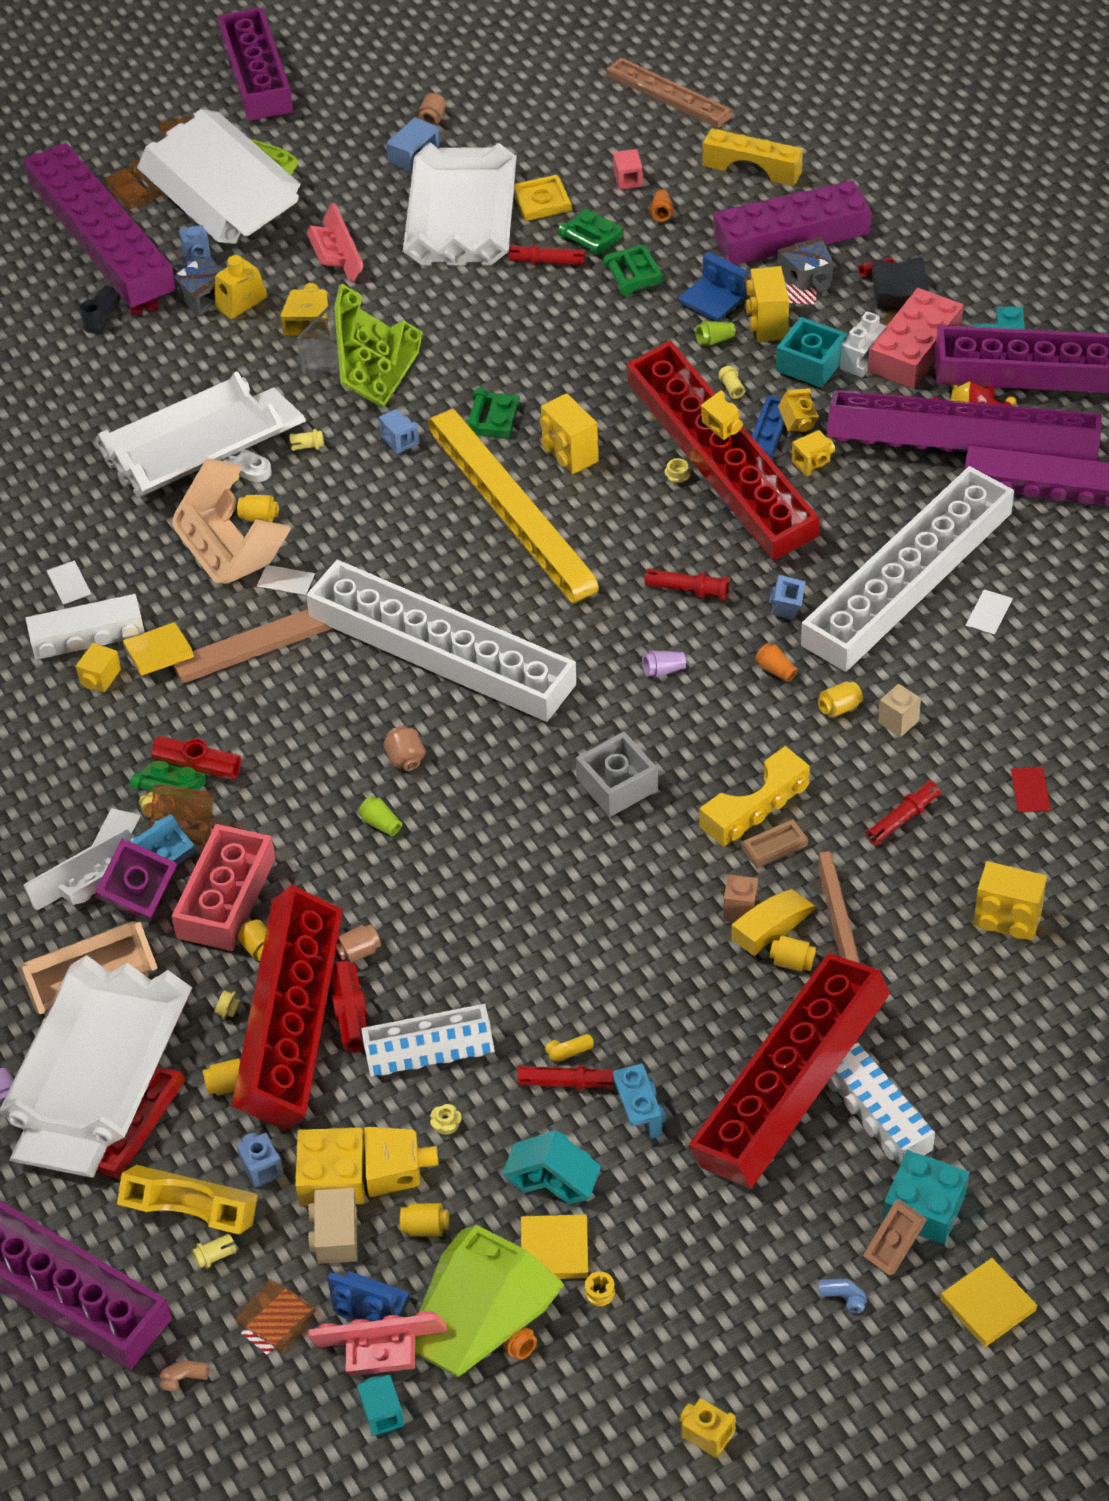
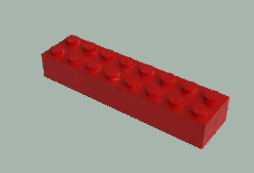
M292 884L272 900L231 1105L233 1108L285 1131L306 1116L343 909Z
M831 953L826 955L688 1146L702 1169L752 1189L890 995L880 970Z

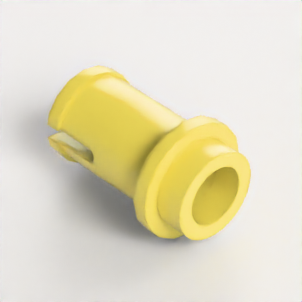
M731 366L723 367L719 371V382L725 385L732 399L742 397L746 389L738 378L737 369Z
M313 429V432L290 434L292 451L314 447L316 450H319V447L324 446L322 431H317V429Z
M227 1233L223 1237L202 1245L198 1243L196 1248L192 1250V1256L197 1267L208 1269L211 1263L235 1254V1244L221 1249L222 1246L233 1242L231 1236Z

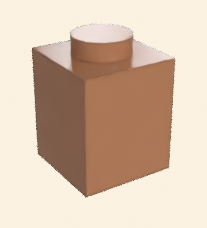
M728 874L724 894L723 921L736 922L745 913L757 906L758 878Z

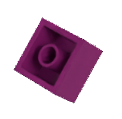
M121 838L95 891V898L151 923L176 871L177 863Z

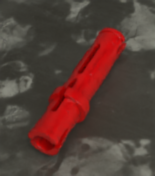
M533 244L532 247L513 245L509 247V261L531 262V265H536L539 262L584 266L585 250L540 248L538 245Z
M928 780L915 793L907 794L900 805L865 832L867 839L872 835L875 836L869 842L874 846H879L882 841L914 815L918 816L923 813L924 807L941 795L940 788L930 791L937 784Z
M518 1065L517 1079L519 1080H517V1085L576 1087L580 1091H584L585 1088L613 1089L614 1069L586 1068L585 1065H578V1068Z

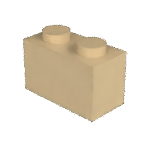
M354 1187L314 1190V1203H309L310 1223H315V1231L309 1232L310 1252H316L318 1264L358 1262L357 1203Z

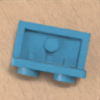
M172 814L159 819L150 829L130 840V842L177 863V865L197 852L195 845L179 827Z
M643 1063L613 1071V1079L630 1125L644 1124L650 1139L661 1137L662 1123L666 1122V1115L662 1104H658L655 1096H657L654 1081L652 1078H648Z

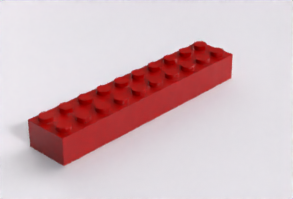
M671 340L626 363L629 386L772 561L781 558L819 536V516L743 426L739 432L723 440L702 422L701 405L716 393Z

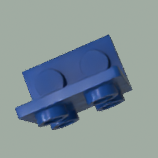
M708 252L703 256V277L679 297V303L719 322L748 297L746 280H749V271Z
M350 1271L346 1277L331 1272L327 1278L333 1311L345 1319L355 1318L372 1322L384 1320V1317L390 1315L402 1317L411 1299L410 1292Z

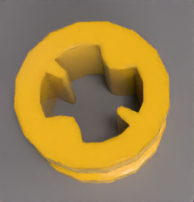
M594 1272L587 1277L585 1281V1296L592 1305L605 1306L613 1300L615 1284L613 1278L608 1273ZM600 1284L602 1288L605 1285L606 1292L599 1294V1290H597L595 1293L594 1286Z

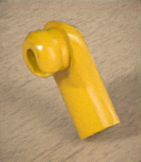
M589 1034L560 1043L558 1040H552L546 1045L545 1052L549 1055L550 1060L561 1062L592 1049L594 1041Z

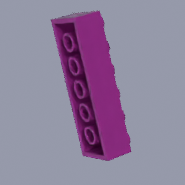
M263 7L218 15L221 41L247 121L293 112L290 87Z
M854 180L713 212V236L725 259L735 265L776 256L779 249L820 236L824 243L828 244L870 234L871 209Z

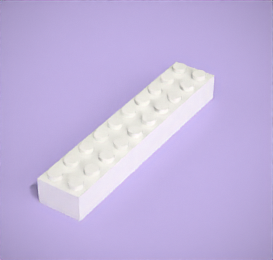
M969 466L802 622L801 646L847 672L1012 513L1014 490Z
M340 560L334 562L306 595L309 617L543 721L548 722L576 686L575 661Z

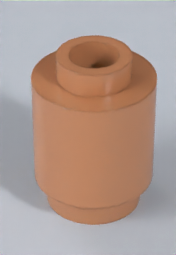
M436 93L427 94L418 111V119L435 126L438 125L447 106L445 99Z
M371 924L368 926L360 925L338 936L335 954L339 961L345 960L349 963H354L375 953L376 948L381 946L375 928Z

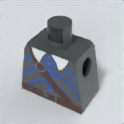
M821 236L778 250L777 266H781L783 276L799 290L803 291L816 287L819 292H824L830 287V282L833 279V260Z
M201 259L195 260L187 267L181 264L174 266L172 270L176 285L175 292L179 299L198 316L215 305V276L223 268Z

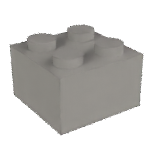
M625 732L576 757L577 781L609 817L658 791V768Z

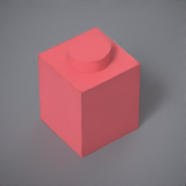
M637 149L613 152V172L619 190L643 186L642 164Z

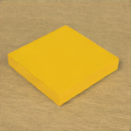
M558 175L514 184L513 195L525 221L572 211V204Z
M175 622L123 640L125 650L141 676L194 657L192 648Z
M587 1214L521 1217V1248L532 1254L558 1279L587 1278L589 1276Z
M990 1258L946 1289L940 1296V1300L984 1347L1030 1316L1037 1308V1304L993 1258Z

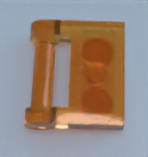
M140 159L133 161L130 167L105 177L108 188L128 210L164 194L158 186L137 168ZM140 176L150 188L145 189L135 177Z
M159 784L153 787L149 829L159 819L172 814L177 820L199 823V830L181 829L191 841L197 842V845L205 846L211 834L213 793Z

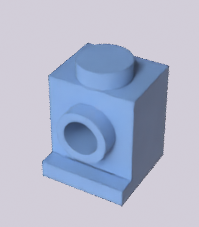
M203 225L179 230L182 252L187 265L199 259L213 263L208 236Z
M397 409L379 417L381 437L396 454L419 444L418 424L415 421L411 423L410 419L407 416L404 417Z
M778 575L776 587H773L769 603L772 604L771 615L793 620L801 608L806 582Z
M250 1133L241 1140V1144L236 1145L239 1159L254 1189L284 1176L281 1158L276 1153L267 1133L262 1135Z

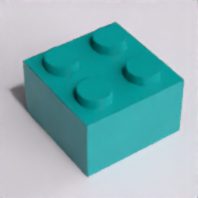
M800 317L776 348V371L822 388L840 365L841 345L846 340L847 333Z
M907 1150L884 1201L883 1221L894 1202L902 1200L927 1218L918 1236L945 1245L967 1194L970 1172Z

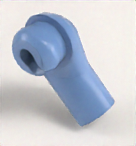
M823 1279L819 1281V1293L821 1296H841L847 1301L846 1306L851 1313H861L865 1309V1304L867 1303L866 1294L851 1280Z

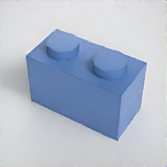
M414 117L386 143L388 162L412 172L414 156L429 143L437 148L439 147L438 126Z

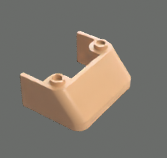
M207 458L173 516V527L212 580L216 583L229 584L268 566L291 528L288 525L255 519L244 538L230 520L236 509V499L230 488L242 467L239 464Z
M129 922L17 965L36 1013H43L46 1016L70 965L86 955L109 972H113L126 963L133 966L146 977L149 976L148 970L158 969L141 923Z

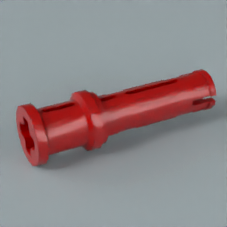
M648 568L646 570L647 573H645V586L693 592L700 598L712 596L719 597L721 601H726L730 591V577L724 576L722 579L709 577L707 573L694 576Z

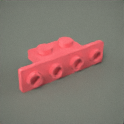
M330 203L323 219L324 227L310 225L307 235L320 264L343 267L348 280L355 282L357 275L362 271L363 262L337 205Z
M422 1311L412 1317L403 1318L398 1315H390L380 1321L371 1322L359 1319L352 1321L349 1325L322 1324L317 1329L308 1330V1337L319 1348L346 1345V1373L349 1376L415 1369V1336L447 1332V1324L438 1314L431 1311Z

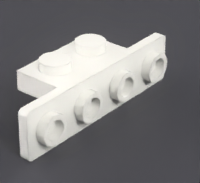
M123 828L25 883L24 889L33 908L40 910L61 897L65 898L72 905L89 900L91 895L95 893L121 838L128 841L132 839L130 831L127 828Z

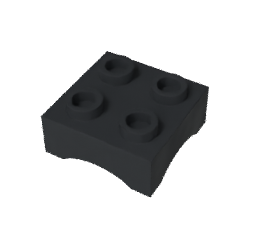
M923 257L899 263L886 262L881 259L872 261V281L877 309L902 308L917 288L929 292Z

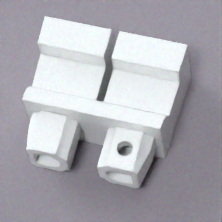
M865 312L859 324L849 332V336L841 345V370L862 378L867 373L869 348L886 328L885 325L880 324L879 315Z

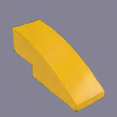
M793 889L781 892L758 904L732 924L731 940L755 956L770 942L773 943V940L779 941L781 935L786 936L815 910V905Z

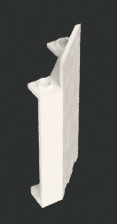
M200 109L193 114L195 118L184 125L180 123L166 132L167 137L158 143L153 141L147 145L137 168L199 225H203L205 231L217 242L236 244L240 233L249 236L294 205L299 198L296 193L300 183L219 112Z
M431 143L424 147L414 156L403 252L421 265H431L432 262H447V265H466L467 262H482V265H493L504 256L509 249L516 156L500 143H497L493 148H437Z
M237 371L233 373L229 380L111 433L105 430L97 435L95 442L107 465L110 468L116 467L118 476L126 485L132 483L134 493L141 497L200 470L207 458L222 460L299 425L306 420L303 414L274 387L252 397L249 394L250 387L244 377L241 378Z
M87 955L70 965L0 1108V1114L6 1117L10 1124L23 1129L9 1161L93 1178L107 1146L125 1137L192 987L169 970L152 980L128 963L113 972H109Z

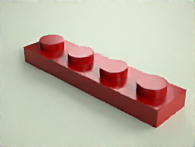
M156 1066L125 1137L107 1146L96 1173L120 1179L122 1173L126 1170L186 1079L182 1072Z

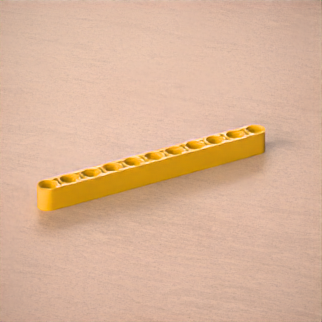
M449 409L429 418L428 426L436 441L571 603H575L597 593L599 587L593 573L454 409Z

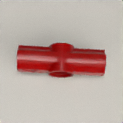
M157 736L153 742L151 757L154 761H164L170 765L182 768L189 767L196 772L231 780L237 778L242 762L241 755L209 748L205 741L196 738L185 742Z
M348 961L337 962L332 967L331 983L334 991L332 998L336 1022L340 1025L343 1049L352 1053L362 1052L365 1047L361 1028L368 1027L365 1019L367 1018L363 990L360 991L356 964L349 963Z

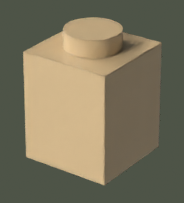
M897 684L880 699L878 723L899 737H902L919 721L921 698L900 684Z

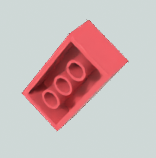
M917 288L870 346L868 372L914 389L935 363L934 347L938 325L962 326L964 304Z
M215 824L171 916L176 938L229 951L234 950L238 942L240 928L247 922L275 861L272 836Z

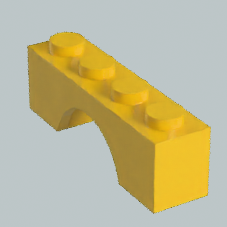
M712 128L703 141V166L726 171L731 163L738 160H747L761 166L767 172L772 182L795 186L802 173V148Z
M784 746L764 761L763 780L765 785L759 791L747 796L718 794L699 808V827L723 847L732 841L738 840L745 831L753 825L760 824L768 814L775 809L782 808L787 800L797 793H802L808 787L810 765Z
M135 1165L121 1175L117 1205L145 1212L164 1210L187 1213L205 1220L211 1228L240 1235L253 1225L258 1194Z

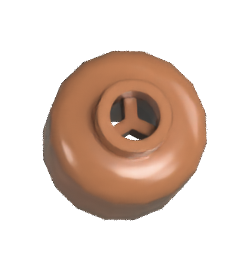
M398 726L390 730L386 735L387 738L383 743V747L391 765L395 768H404L406 771L418 767L426 750L417 730L407 726Z

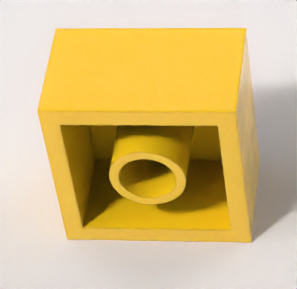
M777 266L751 269L750 280H746L747 295H750V299L746 300L747 315H752L750 317V330L756 333L757 342L782 340L788 334L789 297L782 268Z
M566 393L541 406V444L545 451L550 452L557 459L561 467H565L573 475L599 462L597 422L571 396Z
M986 861L977 890L973 926L986 931H995L1018 939L1033 941L1042 913L1047 876Z
M363 1128L298 1130L296 1191L299 1206H309V1203H314V1190L354 1187L356 1203L365 1204L366 1164Z

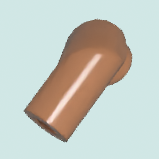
M181 1360L162 1370L160 1378H162L160 1387L166 1391H175L179 1387V1379L207 1380L210 1364Z

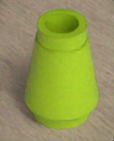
M703 321L696 326L695 334L698 344L708 347L734 338L736 330L732 322Z
M369 796L359 807L358 814L363 822L390 836H394L402 827V822L398 820L380 797Z

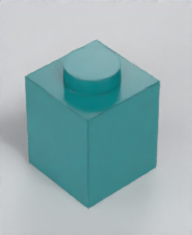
M390 1375L383 1377L374 1376L367 1379L364 1383L357 1385L360 1403L371 1436L405 1426L402 1409Z

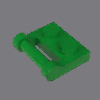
M585 208L568 223H562L558 228L557 234L563 239H571L590 249L592 254L599 256L624 236V228Z
M644 244L607 254L603 258V264L606 269L611 271L617 281L618 290L622 296H629L634 290L663 282V275ZM624 263L633 278L626 279L619 264Z
M484 388L475 389L472 397L474 401L469 419L465 423L476 436L510 439L520 406V396L490 393ZM483 405H489L490 409L486 422L479 423Z
M152 761L140 773L132 775L130 788L139 792L144 789L176 797L177 801L186 803L205 785L206 774L196 772L189 767L180 768L168 765L164 761Z

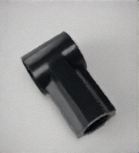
M105 285L93 299L86 300L80 304L81 319L85 332L98 333L105 328L106 317L121 300L120 293L116 292L113 287Z

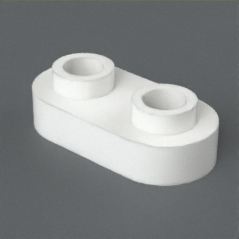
M246 449L223 459L225 462L239 464L242 467L239 476L252 482L265 481L272 473L271 464L268 459Z

